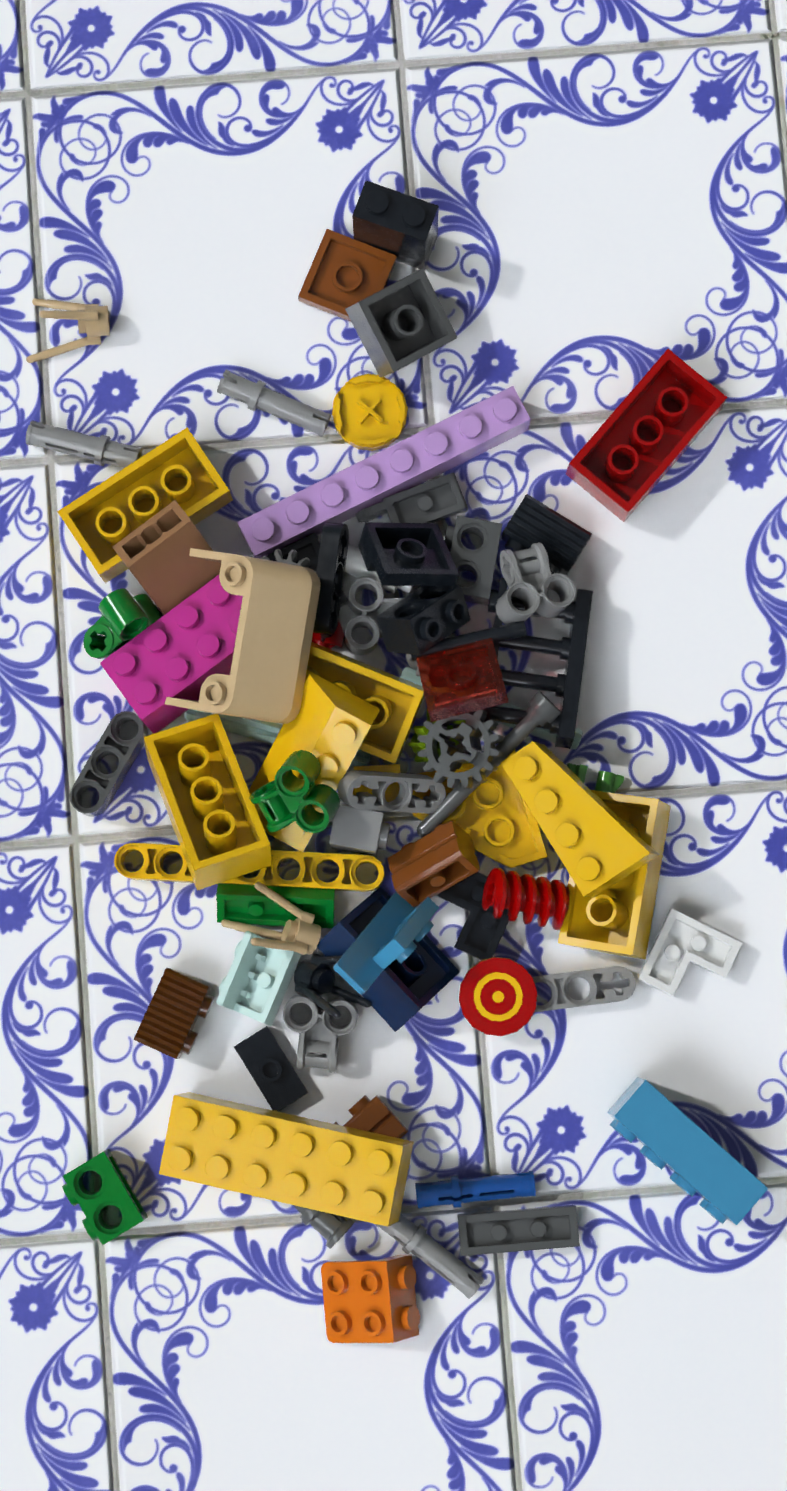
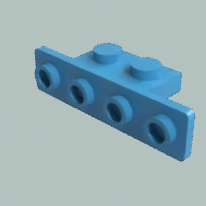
M395 892L333 966L334 970L359 994H364L381 972L395 959L402 963L417 948L413 940L415 939L419 942L432 929L434 924L430 919L439 907L429 897L417 907H413Z

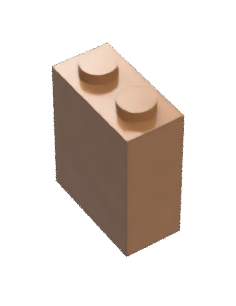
M176 500L113 546L121 560L164 615L220 574L221 563L189 556L190 548L213 550Z

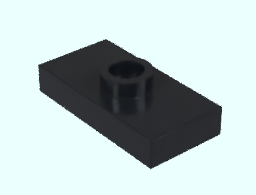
M268 1026L234 1046L273 1111L279 1112L309 1093Z

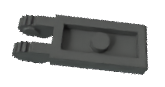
M450 473L383 498V502L362 509L355 515L359 523L369 522L385 513L388 514L391 523H435L467 511L468 507L455 473Z

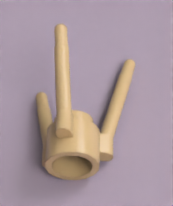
M33 299L32 304L34 306L59 309L54 311L42 310L39 312L41 318L78 320L79 334L86 333L87 337L30 355L26 358V361L33 363L87 345H101V336H110L108 306Z
M256 882L255 888L296 916V920L289 919L282 932L226 919L221 922V925L226 928L241 932L249 931L256 935L270 938H252L251 944L254 946L294 951L303 955H311L315 951L321 936V926L313 923L315 914L301 910L261 882Z

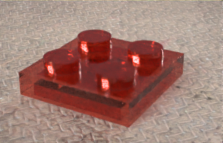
M492 638L416 657L431 722L509 702Z

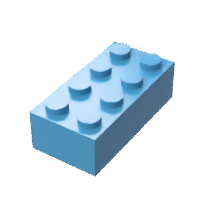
M637 1077L607 1112L614 1118L609 1125L630 1143L635 1138L644 1146L639 1152L661 1170L668 1166L674 1172L669 1178L691 1197L697 1192L704 1198L699 1205L722 1224L728 1219L735 1225H738L769 1189L645 1079Z

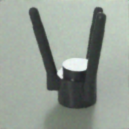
M313 953L311 960L300 962L294 972L296 992L306 995L335 1019H339L341 1013L320 995L330 992L366 1008L371 1006V1001L334 985V973L327 965L336 964L342 955L323 956Z

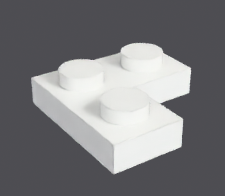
M671 908L637 979L670 996H674L690 962L722 978H726L743 943Z

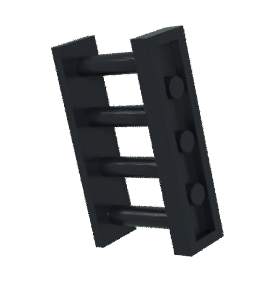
M504 578L500 579L498 590L491 589L488 612L495 613L493 627L502 626L503 623L496 614V604L498 599L507 591L508 585ZM577 589L574 601L558 616L553 617L564 619V623L571 624L569 638L562 637V640L527 635L490 645L483 700H475L474 713L479 709H483L488 712L485 722L494 720L516 725L528 714L525 710L491 705L494 684L555 692L554 696L561 697L560 711L562 713L551 724L547 722L543 727L538 725L536 728L550 729V734H556L555 747L571 748L575 737L593 591ZM511 597L513 606L518 610L525 611L522 601ZM536 611L532 614L540 616ZM499 647L558 655L559 660L566 661L564 674L558 673L557 677L498 669L496 667Z

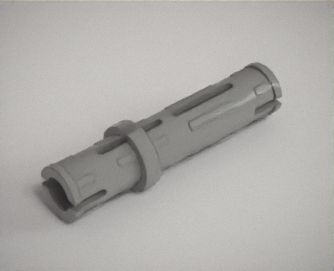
M225 370L223 373L224 378H221L217 393H222L248 404L247 409L252 411L259 409L316 433L320 437L324 435V429H327L331 418L330 413H325L266 388V383L260 380L255 383L233 374L229 370Z
M34 420L30 422L26 432L27 445L93 460L95 465L99 466L109 464L125 468L141 458L143 453L142 447L112 441L110 436H90L46 425Z
M401 1213L399 1221L389 1227L375 1224L403 1246L402 1250L406 1254L410 1252L456 1287L468 1299L477 1292L483 1283L484 1278L482 1276H479L426 1234L427 1229L421 1224L416 1226Z

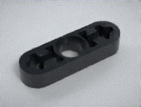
M326 522L322 529L316 571L320 580V593L313 633L333 635L338 626L349 544L347 524Z

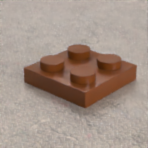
M326 229L298 295V300L351 322L345 309L386 287L397 262V256Z

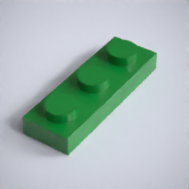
M218 883L216 893L217 923H221L222 920L226 919L251 925L285 926L289 919L295 921L297 918L258 891L255 885ZM267 886L301 910L315 914L313 923L320 925L321 928L332 929L334 927L335 889Z

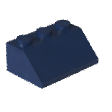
M380 886L341 919L319 941L317 948L325 956L343 955L391 898L390 895ZM427 935L419 942L414 939L413 942L417 945V948L402 963L395 959L381 972L369 989L362 994L363 998L371 1001V1006L395 1032L460 972Z

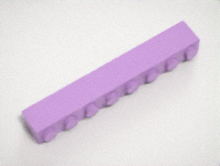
M511 386L238 521L240 532L253 557L262 558L313 533L316 536L321 534L326 522L343 523L355 517L358 511L383 502V498L418 486L528 431L531 419L514 386Z

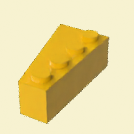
M532 741L501 762V765L583 897L595 898L660 855L641 839L624 820L619 818L597 794L593 793L544 744Z

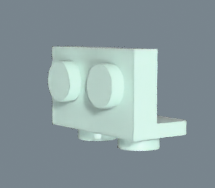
M246 931L243 939L235 948V958L227 976L220 984L216 1003L272 1026L301 954L294 951L254 946L251 944L252 938H266Z

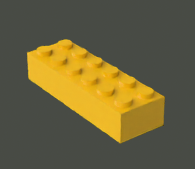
M186 1092L173 1096L159 1174L389 1227L398 1222L400 1218L414 1141Z

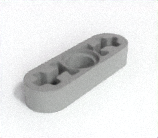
M363 770L349 771L340 780L338 785L340 799L355 809L407 813H434L445 799L446 791L442 783L435 782L434 778L428 775ZM394 782H398L400 787L398 796L393 801L387 802L385 799L387 787ZM362 784L372 789V794L357 792L355 796L353 795L354 788H359ZM413 790L416 792L431 790L430 795L424 796L423 800L412 795Z

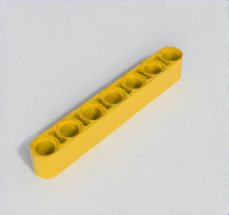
M128 843L121 846L115 854L114 863L117 871L129 879L194 883L180 845ZM271 850L272 865L262 868L256 877L245 878L239 876L220 884L255 885L256 882H261L265 886L371 892L381 886L385 874L381 862L369 855ZM132 851L141 852L144 859L143 866L136 872L127 871L124 864L125 857ZM171 853L180 854L183 860L182 868L175 874H167L163 869V861ZM287 859L296 860L300 865L299 875L293 880H284L279 875V866ZM331 861L338 865L339 875L332 882H323L318 878V867L323 862ZM370 863L376 866L379 874L375 882L366 885L357 880L356 871L360 865Z

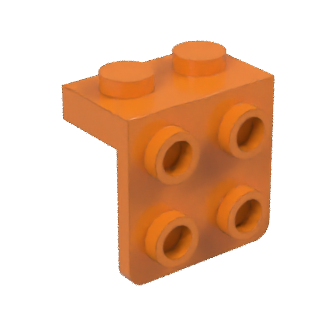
M412 1254L395 1255L380 1260L330 1261L322 1265L321 1277L326 1335L330 1342L395 1343L419 1335L420 1313L416 1305V1271L413 1267Z

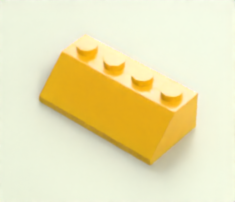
M310 672L304 683L299 714L293 721L283 724L249 789L250 795L263 785L274 781L277 771L293 752L299 750L308 751L319 760L321 770L315 784L328 785L337 791L340 780L347 773L380 709ZM292 770V773L296 777H298L299 779H304L301 773H299L296 770ZM254 804L262 825L269 835L302 853L304 852L314 833L304 831L296 821L281 830L270 833L266 828L268 822L258 804ZM311 804L316 811L323 813L319 806Z
M591 790L660 855L595 898L583 897L569 874V909L560 928L558 943L646 960L671 806L660 799Z

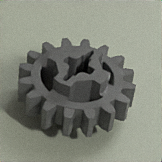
M451 703L448 704V714L438 709L434 711L437 719L435 723L424 721L423 725L429 730L428 735H419L417 740L426 743V749L420 750L417 754L419 757L428 758L429 760L423 767L424 771H437L433 779L435 782L443 783L447 779V786L457 789L461 780L464 788L471 789L473 788V778L478 782L485 783L487 778L484 772L486 770L495 772L498 770L492 760L494 757H503L504 753L495 749V744L503 741L504 737L492 732L499 725L497 721L489 720L485 722L487 711L479 709L474 713L473 705L464 703L460 712L458 705ZM466 720L465 723L462 722L456 729L447 728L449 724L455 721ZM481 736H483L484 739V751H482L481 748ZM450 738L463 740V746L466 747V750L471 755L460 753L459 748L455 745L456 743ZM438 742H439L440 750H441V755H440V757H439V755H438V750H437ZM472 763L475 765L470 770L455 772L463 764Z

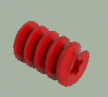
M493 868L484 886L482 907L486 911L489 906H493V916L497 919H500L504 909H508V919L512 922L517 919L519 912H523L524 924H530L535 914L537 915L539 927H545L550 917L552 918L553 930H560L569 909L570 891L569 887L565 886L561 880H552L550 882L546 877L535 879L532 874H523L520 877L517 871H508L505 874L502 868Z

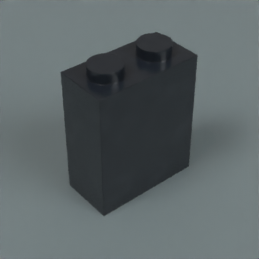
M366 180L352 215L354 239L396 255L398 262L418 269L423 268L425 271L438 237L439 206Z

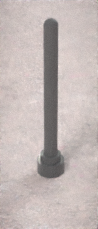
M538 691L528 702L530 706L525 710L528 714L504 737L503 741L495 746V749L504 753L503 757L493 758L492 762L497 767L538 725L543 727L547 722L551 724L562 713L541 691ZM486 770V771L484 772L485 775H486V778H487L493 771ZM473 778V788L471 789L464 788L460 782L457 789H453L445 797L434 813H430L418 825V835L424 837L433 832L481 782Z

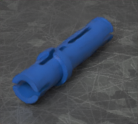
M533 1171L459 1179L457 1175L450 1176V1180L415 1183L418 1209L453 1204V1208L461 1207V1203L536 1196Z

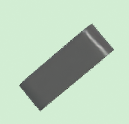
M124 711L116 714L111 719L70 792V802L83 815L94 817L104 813L145 744L144 737L148 736V729L135 713ZM128 721L136 722L138 725L137 735L131 740H122L119 736V730L123 723ZM107 755H116L119 759L118 768L111 774H103L100 770L101 760ZM88 788L97 789L99 792L98 803L91 808H84L80 800L82 793Z

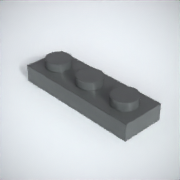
M576 1205L457 1214L461 1256L580 1246Z

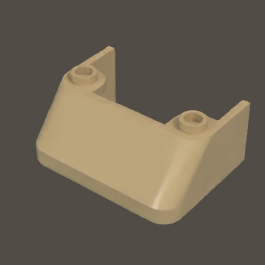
M190 548L189 556L221 563L219 574L221 586L226 592L243 596L230 675L212 674L207 677L201 686L199 701L166 697L165 705L286 724L293 721L301 708L320 593L318 575L314 570L303 566Z

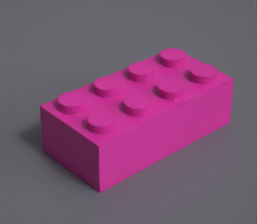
M219 575L100 662L139 718L153 734L159 732L189 710L187 708L165 705L166 697L199 701L201 686L207 677L212 674L230 675L243 596L226 592L221 586Z

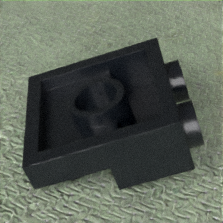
M365 522L358 547L367 570L377 572L382 586L435 587L456 585L459 573L437 523Z

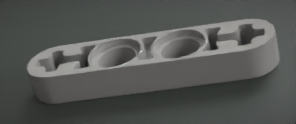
M621 966L532 977L534 983L543 982L551 989L549 1002L544 1005H536L534 1012L623 1001L633 995L636 988V980L629 969ZM619 972L621 979L628 980V986L622 988L621 995H616L614 989L601 990L604 997L596 999L597 985L593 978L594 974L601 975L600 982L613 980V973ZM581 977L589 983L590 992L585 999L575 1000L569 995L568 985L573 978Z

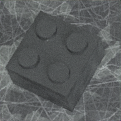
M423 268L345 309L379 377L394 373L458 338Z

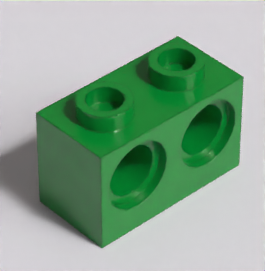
M109 1149L63 1175L66 1184L62 1188L66 1197L73 1206L79 1204L86 1216L82 1220L84 1228L93 1241L99 1239L102 1246L148 1218ZM87 1171H95L101 1176L102 1186L98 1192H90L84 1187L83 1176ZM113 1205L121 1211L122 1221L119 1226H109L103 1220L102 1213L106 1206Z

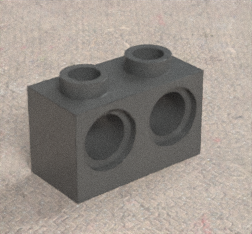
M457 516L455 527L447 526L445 542L448 549H451L450 554L458 572L467 570L476 577V582L472 586L462 587L465 601L488 605L502 524ZM473 533L482 539L483 544L478 549L470 550L463 546L461 539L465 535Z

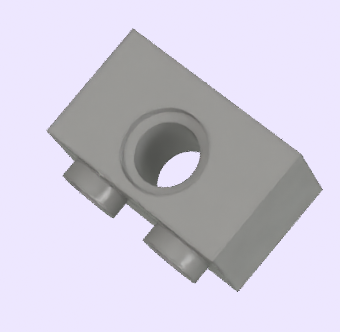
M340 805L334 815L329 841L331 849L377 857L378 849L386 850L390 824L384 823V814L381 812L358 810L353 807Z

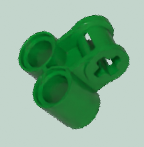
M125 588L114 590L100 602L98 608L102 616L85 633L83 640L85 651L93 658H107L163 615L147 594H139L132 597Z
M299 750L293 752L277 771L275 780L263 785L249 797L253 804H258L268 822L266 828L270 833L281 830L294 821L306 832H321L326 829L340 807V798L333 788L324 784H315L320 774L321 766L315 755L308 751ZM292 770H296L299 773H301L304 779H299L298 777H296L292 773ZM311 804L319 806L323 813L316 811Z

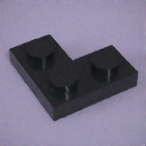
M476 872L436 896L470 912L454 948L479 960H485L493 957L509 923L508 909H504L500 919L494 918L493 906H489L486 911L483 910L482 898L488 876Z

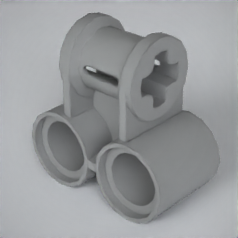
M534 543L529 549L512 552L510 549L501 551L500 567L508 589L497 601L496 614L504 624L519 621L525 622L535 611L540 616L546 618L556 617L575 599L576 587L573 581L561 573L551 574L548 555L542 543ZM547 589L555 591L560 597V602L550 599ZM511 597L522 601L525 611L516 609L511 602Z
M360 578L351 585L349 590V607L357 616L347 623L345 644L352 653L357 655H367L377 647L379 638H383L377 616L403 599L383 598V588L373 578ZM362 589H368L375 593L377 600L370 606H363L356 601V593ZM362 626L368 628L373 634L372 640L366 644L356 643L351 637V632L355 628Z
M297 994L290 998L283 1010V1020L292 1031L301 1032L297 1050V1070H303L304 1067L328 1068L330 1073H336L339 1044L337 1036L346 1035L355 1028L359 1016L355 1003L342 997L329 1001L334 1007H346L352 1016L349 1024L337 1026L332 1023L330 1015L326 1011H320L319 1006L306 995ZM302 1002L310 1006L312 1018L306 1023L296 1022L291 1016V1007L294 1004Z

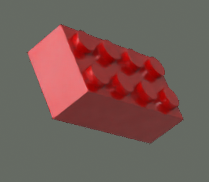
M667 349L571 460L566 475L621 521L625 522L718 414L727 396L671 350Z

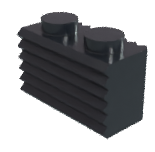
M526 494L503 530L501 539L506 542L505 548L510 549L512 552L529 549L534 543H542L548 555L551 574L561 573L568 576L590 541L592 533Z

